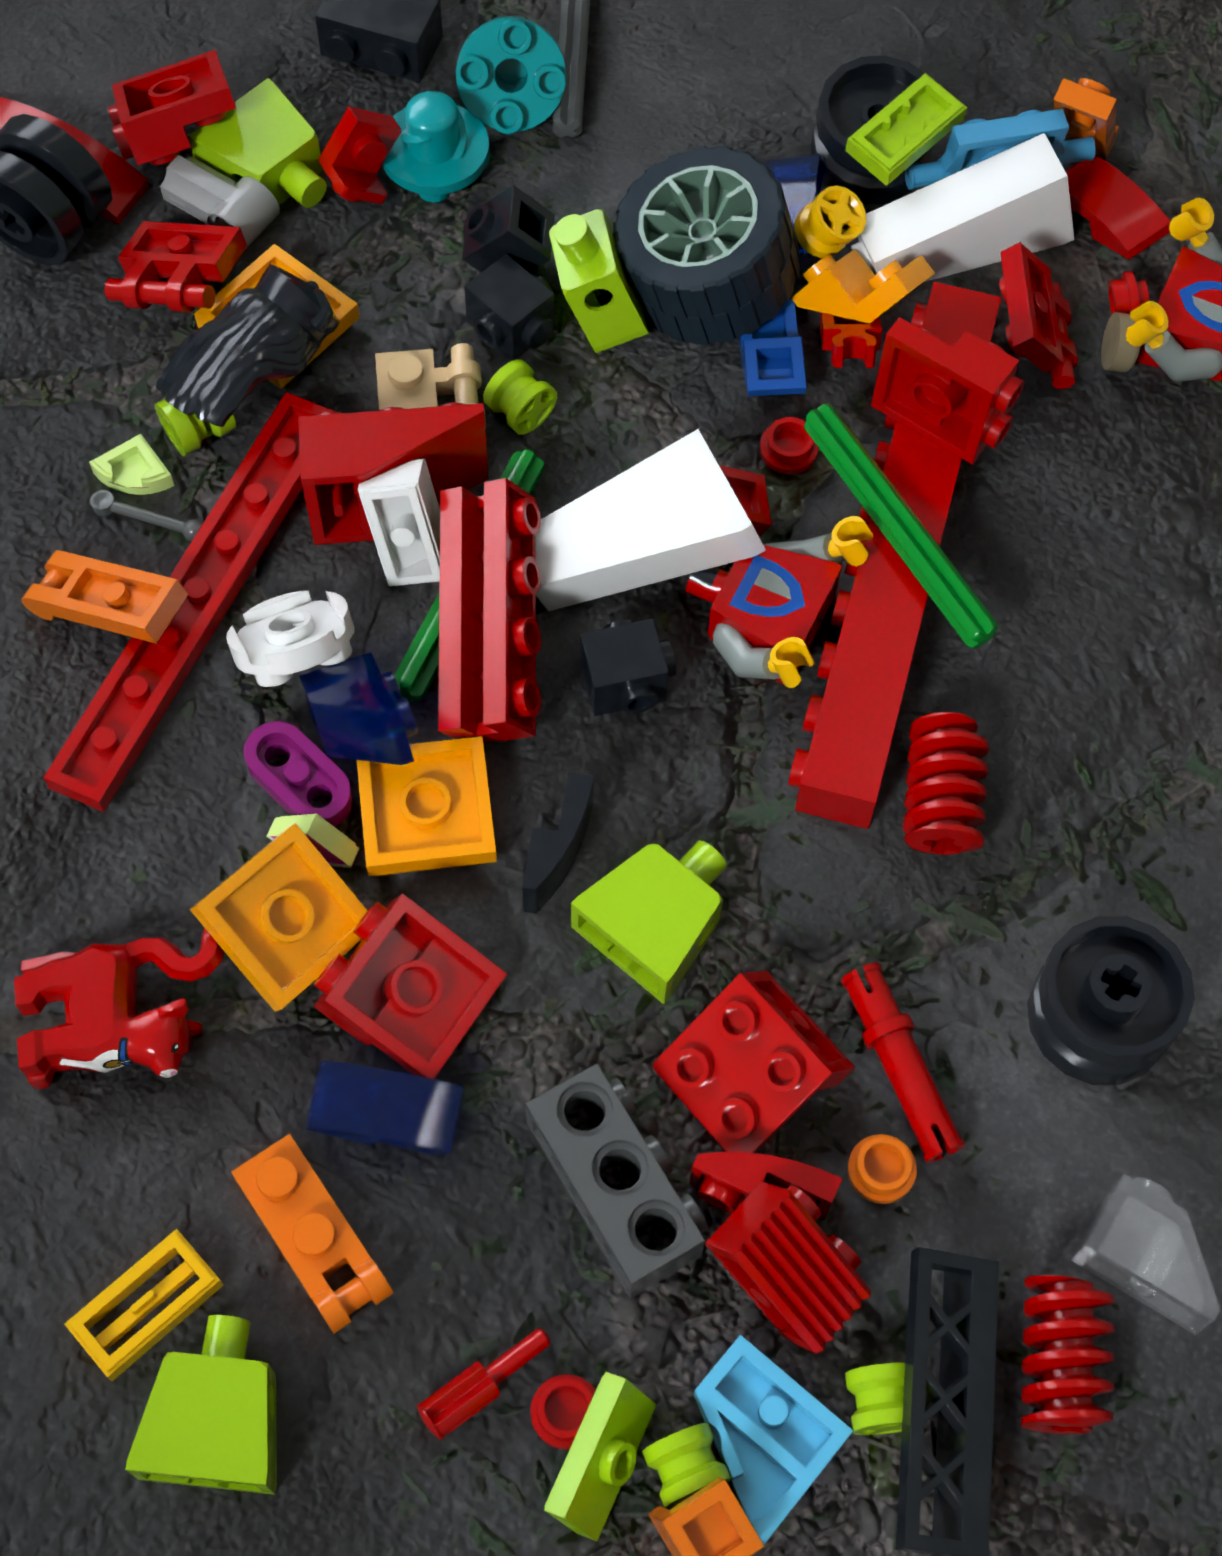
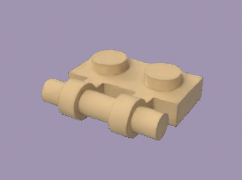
M460 343L454 345L451 348V363L447 367L438 368L434 366L433 349L375 353L379 410L387 407H400L403 409L438 407L437 396L453 394L455 402L465 405L479 404L477 390L482 385V373L480 364L474 360L473 347L469 344Z

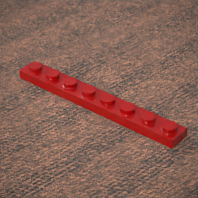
M285 392L170 575V578L177 579L188 596L156 644L131 637L43 778L49 789L103 813L106 811L303 488L300 471L298 417L315 416L333 410Z

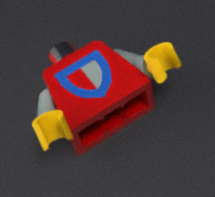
M1198 197L1183 204L1181 207L1182 213L1173 217L1169 226L1171 236L1176 240H1190L1188 248L1182 246L1158 303L1147 301L1132 310L1130 318L1136 323L1129 326L1126 331L1127 342L1134 347H1140L1136 362L1161 368L1171 380L1176 382L1201 379L1222 381V247L1212 232H1205L1213 225L1214 212L1209 202Z
M858 516L846 517L839 521L832 533L805 540L764 544L766 549L764 552L757 556L734 562L730 571L717 566L690 574L686 585V592L713 603L710 610L707 635L735 675L741 678L776 680L788 688H795L800 684L802 679L798 671L802 665L812 667L815 664L809 649L836 597L842 565L837 563L841 561L842 557L853 566L862 565L867 560L869 553L861 541H870L873 538V533L862 518Z

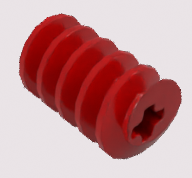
M953 712L931 713L921 716L911 723L909 738L912 744L909 747L907 757L910 767L906 775V784L909 790H907L904 799L907 813L904 816L902 828L906 835L904 841L913 850L930 854L953 855L973 852L984 845V835L981 831L974 828L983 825L986 820L985 811L977 806V804L984 802L987 797V789L979 781L985 779L988 775L989 767L981 758L987 756L990 744L986 738L975 734L978 724L974 719L965 714Z
M1031 1275L1024 1278V1286L1030 1291L1039 1294L1024 1301V1315L1039 1324L1029 1326L1023 1330V1343L1039 1353L1022 1359V1372L1040 1382L1029 1384L1022 1388L1021 1401L1039 1410V1412L1028 1414L1021 1418V1427L1040 1433L1077 1435L1092 1432L1093 1426L1113 1421L1114 1412L1094 1405L1093 1397L1114 1391V1383L1093 1375V1367L1114 1362V1353L1094 1346L1095 1337L1114 1333V1324L1095 1317L1094 1309L1113 1305L1115 1303V1295L1094 1288V1283L1076 1277Z

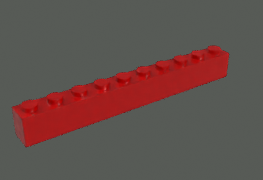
M933 282L928 305L916 302L911 324L933 332L941 341L952 347L965 331L984 341L991 342L1002 297ZM886 415L883 428L893 430L894 433L891 443L879 441L874 461L940 547L962 458ZM862 506L859 517L865 521L873 533V538L870 541H861L869 554L867 560L862 565L853 566L846 563L844 574L854 576L855 580L851 592L839 589L831 620V625L841 627L838 644L825 641L817 677L828 680L823 697L811 694L802 730L814 733L809 751L796 749L788 785L799 788L794 811L868 829L876 805L928 593Z

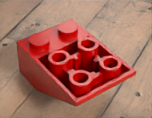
M452 402L439 407L411 409L387 407L379 411L356 413L328 411L315 416L298 417L301 482L314 545L374 541L357 490L358 485L412 460L425 459L438 505H440L441 490L464 487L469 490L489 479L484 403L465 405Z

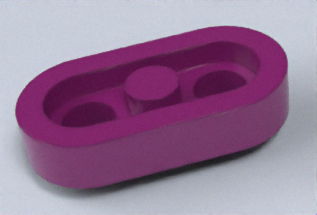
M281 721L265 723L251 732L244 745V758L251 777L290 816L318 814L334 827L341 824L347 818L353 804L349 780L346 774L294 725ZM277 755L289 757L287 763L282 766L274 767L268 764ZM325 795L332 799L327 806L322 808L310 805L311 801L317 796Z

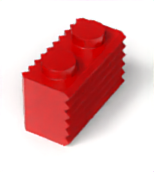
M761 1181L705 1242V1245L714 1253V1257L722 1262V1266L730 1272L731 1277L738 1282L739 1286L746 1291L747 1296L763 1311V1315L779 1330V1334L782 1337L816 1354L824 1350L826 1342L834 1339V1332L843 1329L844 1321L851 1319L853 1311L861 1308L862 1301L871 1296V1290L856 1272L862 1264L860 1258L840 1238L834 1235L827 1237L816 1223L822 1215L821 1210L807 1194L792 1185L787 1189H783Z

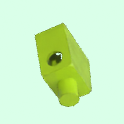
M269 78L235 101L236 109L227 111L223 119L210 125L201 126L188 135L193 158L236 182H239L242 177H251L258 180L274 195L278 205L289 197H293L303 207L311 208L323 198L326 192V181L319 176L323 168L318 161L321 155L318 137L314 129Z
M595 209L582 215L572 214L563 217L549 231L560 285L564 297L595 353L649 334L643 307L636 297L631 281L621 264L615 248L616 241L613 236V223L605 211ZM598 289H605L612 293L613 297L608 304L600 305L596 296L601 295Z
M701 840L697 841L679 861L660 845L655 843L648 844L572 901L571 928L665 1005L674 994L720 920L723 899L718 892L710 887V884L727 867L726 861L713 846Z
M210 1315L207 1320L201 1355L167 1352L163 1358L127 1458L125 1470L135 1478L144 1481L275 1495L277 1485L276 1375L268 1363L245 1359L251 1325L249 1320L228 1315Z

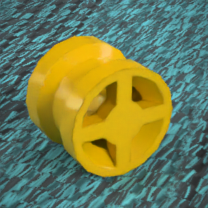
M838 185L830 186L819 193L813 202H810L798 212L794 231L798 242L808 253L819 258H823L830 253L833 257L847 243H850L863 232L866 226V212L863 203L855 193L848 188Z

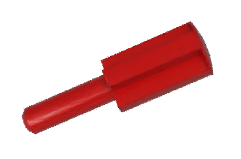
M537 1328L485 1368L477 1360L420 1404H417L421 1419L429 1431L442 1441L444 1437L499 1397L500 1391L497 1385L550 1346L551 1340L543 1329Z

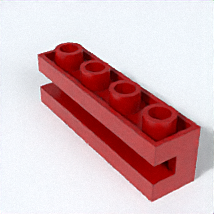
M507 478L484 482V495L476 496L464 487L440 491L438 731L454 739L482 736L483 744L536 737V715H538L541 708V694L536 683V654L541 647V634L536 622V594L541 586V575L536 562L535 534L540 530L541 518L535 498Z

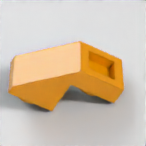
M856 249L838 261H835L829 253L803 274L808 284L791 299L799 308L870 324L929 279L935 272L922 255L903 268L895 259L874 275Z

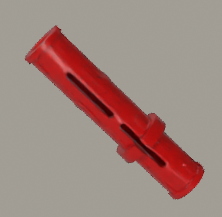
M873 962L863 965L864 977L872 991L871 993L866 991L857 969L847 973L841 979V983L846 988L866 1029L861 1036L867 1049L876 1050L883 1069L892 1084L921 1147L925 1162L928 1164L943 1159V1151L933 1131H938L949 1156L963 1149L966 1143L961 1138L923 1060L921 1052L910 1033L914 1030L915 1025L908 1013L901 1014L882 973L883 969L880 963Z

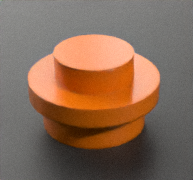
M877 1134L864 1138L853 1148L847 1164V1173L852 1187L861 1197L873 1203L889 1204L902 1199L911 1190L917 1175V1165L912 1151L904 1142L890 1135Z

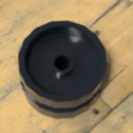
M867 56L841 65L825 81L818 102L817 122L811 141L813 168L825 186L838 185L848 188L865 205L887 204L910 194L915 189L909 190L907 188L905 171L886 186L850 156L845 149L847 139L924 74L922 71L909 62L889 56ZM933 147L912 165L929 163Z
M27 114L13 116L0 129V241L11 250L31 261L49 266L62 264L84 235L83 229L92 228L108 208L113 199L111 185L99 163L83 145L63 129L40 117Z
M1097 916L1071 927L1053 946L1045 965L1041 968L1035 979L1027 1002L1030 1032L1043 1056L1065 1075L1091 1085L1124 1084L1145 1075L1172 1045V1042L1186 1027L1195 1000L1191 969L1177 945L1154 926L1127 916Z

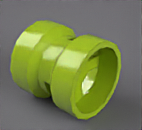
M165 399L155 403V410L160 423L172 444L184 457L200 449L202 440L209 436L222 437L237 427L233 414L223 427H219L197 419L195 414L188 416L165 401Z

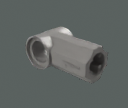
M178 155L167 166L164 181L160 186L164 200L201 220L206 225L240 227L248 246L280 213V207L276 198L258 180L251 177H242L239 182H236L191 156L183 158Z

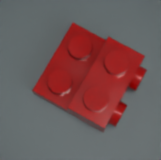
M216 50L112 84L116 104L107 107L113 124L112 131L123 159L127 160L134 157L137 166L147 162L153 165H160L174 160L178 155L180 156L182 150L191 148L185 129L186 125L195 123L197 126L210 125L223 119L227 111L236 109Z
M899 317L886 333L871 407L973 465L987 445L996 449L1005 438L1014 417L1007 413L1019 398L1025 381L1015 376L1019 360L1007 354L997 344L984 341L965 331L952 347L941 341L933 332L918 328Z
M402 893L393 899L387 907L376 901L361 918L353 933L361 938L362 941L348 960L338 953L319 975L314 986L322 991L323 994L313 1007L363 1045L369 1046L373 1044L427 1084L432 1082L507 973Z

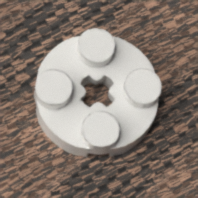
M308 590L283 594L257 604L243 614L246 626L240 629L238 633L231 626L227 632L226 639L235 665L242 672L255 675L258 685L275 687L290 680L296 672L319 664L334 665L346 660L353 652L349 640L354 634L355 629L346 600L337 593L326 591L328 601H312Z

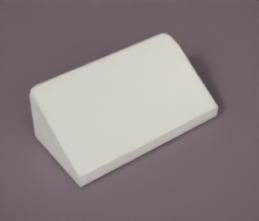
M425 459L412 460L360 483L357 490L388 586L439 582L440 508Z

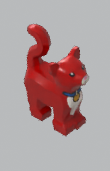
M204 928L200 950L194 956L184 955L177 946L164 937H142L126 944H91L77 953L58 952L21 961L23 975L14 978L15 1005L23 1016L39 1014L47 1003L61 1001L65 1002L66 1023L43 1030H33L17 1038L18 1066L27 1077V1082L35 1089H45L50 1087L54 1074L59 1071L86 1070L106 1073L134 1063L150 1068L160 1077L170 1078L175 1076L179 1072L182 1058L190 1052L191 1037L203 1033L202 1024L186 1019L185 1015L189 1009L188 1003L184 998L177 999L136 1016L138 968L146 962H153L170 978L192 982L209 976L221 964L224 950Z

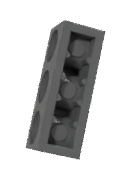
M595 1064L525 1103L527 1125L630 1299L702 1257L705 1243L702 1233L708 1230L704 1216L688 1193L678 1197L666 1177V1174L671 1172L672 1168L664 1150L653 1135L642 1138L630 1118L636 1114L635 1105L628 1091L617 1077L608 1082L599 1065ZM590 1107L601 1114L603 1121L593 1130L580 1131L573 1128L566 1118L576 1108ZM624 1164L631 1167L639 1179L635 1185L628 1189L615 1190L608 1187L602 1181L600 1175L611 1165ZM647 1223H661L671 1230L675 1240L666 1249L650 1250L642 1246L636 1237L637 1230Z

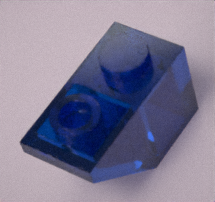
M371 652L299 675L315 730L328 757L404 765L414 761L407 738L418 734L412 710L407 698L401 697L392 670L381 673Z

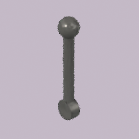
M107 490L95 492L90 499L93 511L99 516H108L114 512L183 533L190 542H192L203 524L199 519H191L185 522L115 501L113 494Z

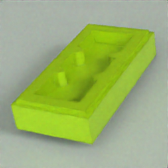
M925 73L847 139L845 151L887 186L947 135L953 126L961 123L964 120L967 107Z
M605 1372L602 1376L544 1506V1511L572 1531L596 1542L600 1537L621 1486L629 1480L634 1471L636 1451L656 1407V1404L627 1379Z

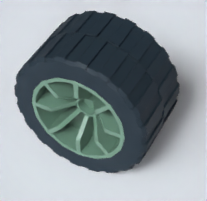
M707 146L667 156V159L658 164H653L645 170V173L638 180H634L627 189L626 196L618 205L616 210L617 218L613 223V236L616 241L615 248L621 264L631 281L636 297L643 307L645 318H648L652 326L659 332L667 333L672 339L681 342L690 341L696 344L709 345L712 342L722 341V343L733 341L736 337L744 334L749 335L760 329L759 326L768 320H772L780 312L782 305L789 301L793 294L795 281L799 278L800 265L798 259L800 258V252L782 186L779 180L775 179L773 171L765 163L756 160L752 154L745 151H735L731 147L718 146V148H707Z

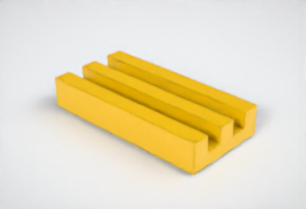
M176 1229L64 1323V1325L106 1377L113 1382L224 1285L179 1230ZM177 1254L184 1259L182 1264L131 1305L128 1310L96 1337L91 1334L90 1328ZM195 1274L200 1278L109 1356L106 1351Z

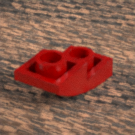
M1095 155L1093 160L1081 161L1066 171L1071 210L1090 221L1091 235L1094 240L1130 260L1170 233L1169 226L1171 221L1138 185L1110 163Z
M712 1152L697 1155L692 1165L689 1185L699 1189L697 1196L702 1201L727 1213H733L761 1181L783 1189H787L792 1185L802 1190L816 1203L822 1213L820 1219L825 1220L843 1178L817 1167L772 1155L749 1152Z

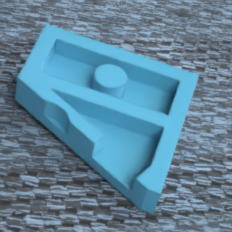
M740 1335L695 1389L694 1398L705 1423H709L714 1435L713 1442L722 1463L726 1465L732 1478L730 1482L739 1503L763 1545H765L853 1430Z

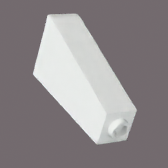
M1045 133L1040 134L867 213L866 226L858 236L859 242L851 245V250H857L874 275L895 259L903 268L922 255L935 272L934 275L925 281L927 282L1001 262L1000 252L1019 242L1032 253L1064 245L1074 240L1068 176Z
M699 429L541 519L540 530L535 534L536 562L541 575V586L536 596L548 611L751 558L764 552L766 549Z

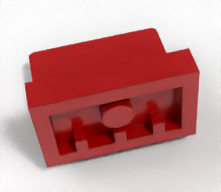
M768 971L739 973L653 1063L655 1072L726 1152L756 1153L817 1091L838 1086L856 1068Z

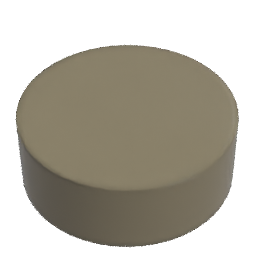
M1114 312L1107 322L1101 347V362L1104 370L1126 373L1133 368L1138 358L1140 347H1134L1126 340L1127 328L1136 323L1130 318V314Z

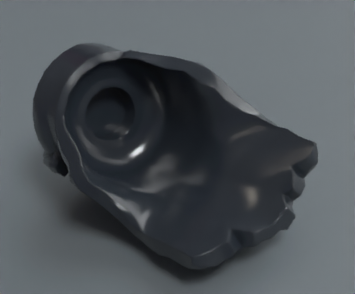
M270 263L255 288H246L238 292L227 303L220 314L182 341L158 379L156 389L161 391L163 396L166 397L165 401L188 416L195 414L199 420L223 427L259 383L269 379L293 377L303 372L308 361L321 346L322 341L328 334L334 332L340 320L333 312L324 292L319 289L316 282H306Z

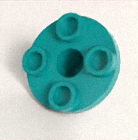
M506 16L487 21L469 35L458 56L456 82L464 105L475 118H479L484 125L496 129L498 132L512 134L541 124L555 111L565 90L566 67L558 43L546 29L525 18Z
M438 91L419 93L410 99L406 108L393 116L402 131L383 161V169L396 184L406 190L418 193L421 199L432 203L441 202L450 193L459 191L472 184L489 165V138L485 126L479 118H475L466 108L456 105L454 100L448 95Z

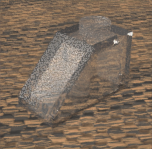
M1123 1174L1107 1193L1072 1261L1194 1335H1197L1215 1321L1220 1311V1306L1188 1212L1173 1203L1172 1195L1161 1185L1146 1178L1137 1177L1132 1179Z

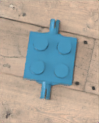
M1063 109L1044 112L1029 110L1017 116L994 120L973 119L962 125L953 126L946 151L936 162L909 166L905 170V181L909 190L928 186L1045 133L1061 165L1093 160L1096 151L1095 143L1092 136L1064 141L1069 125Z

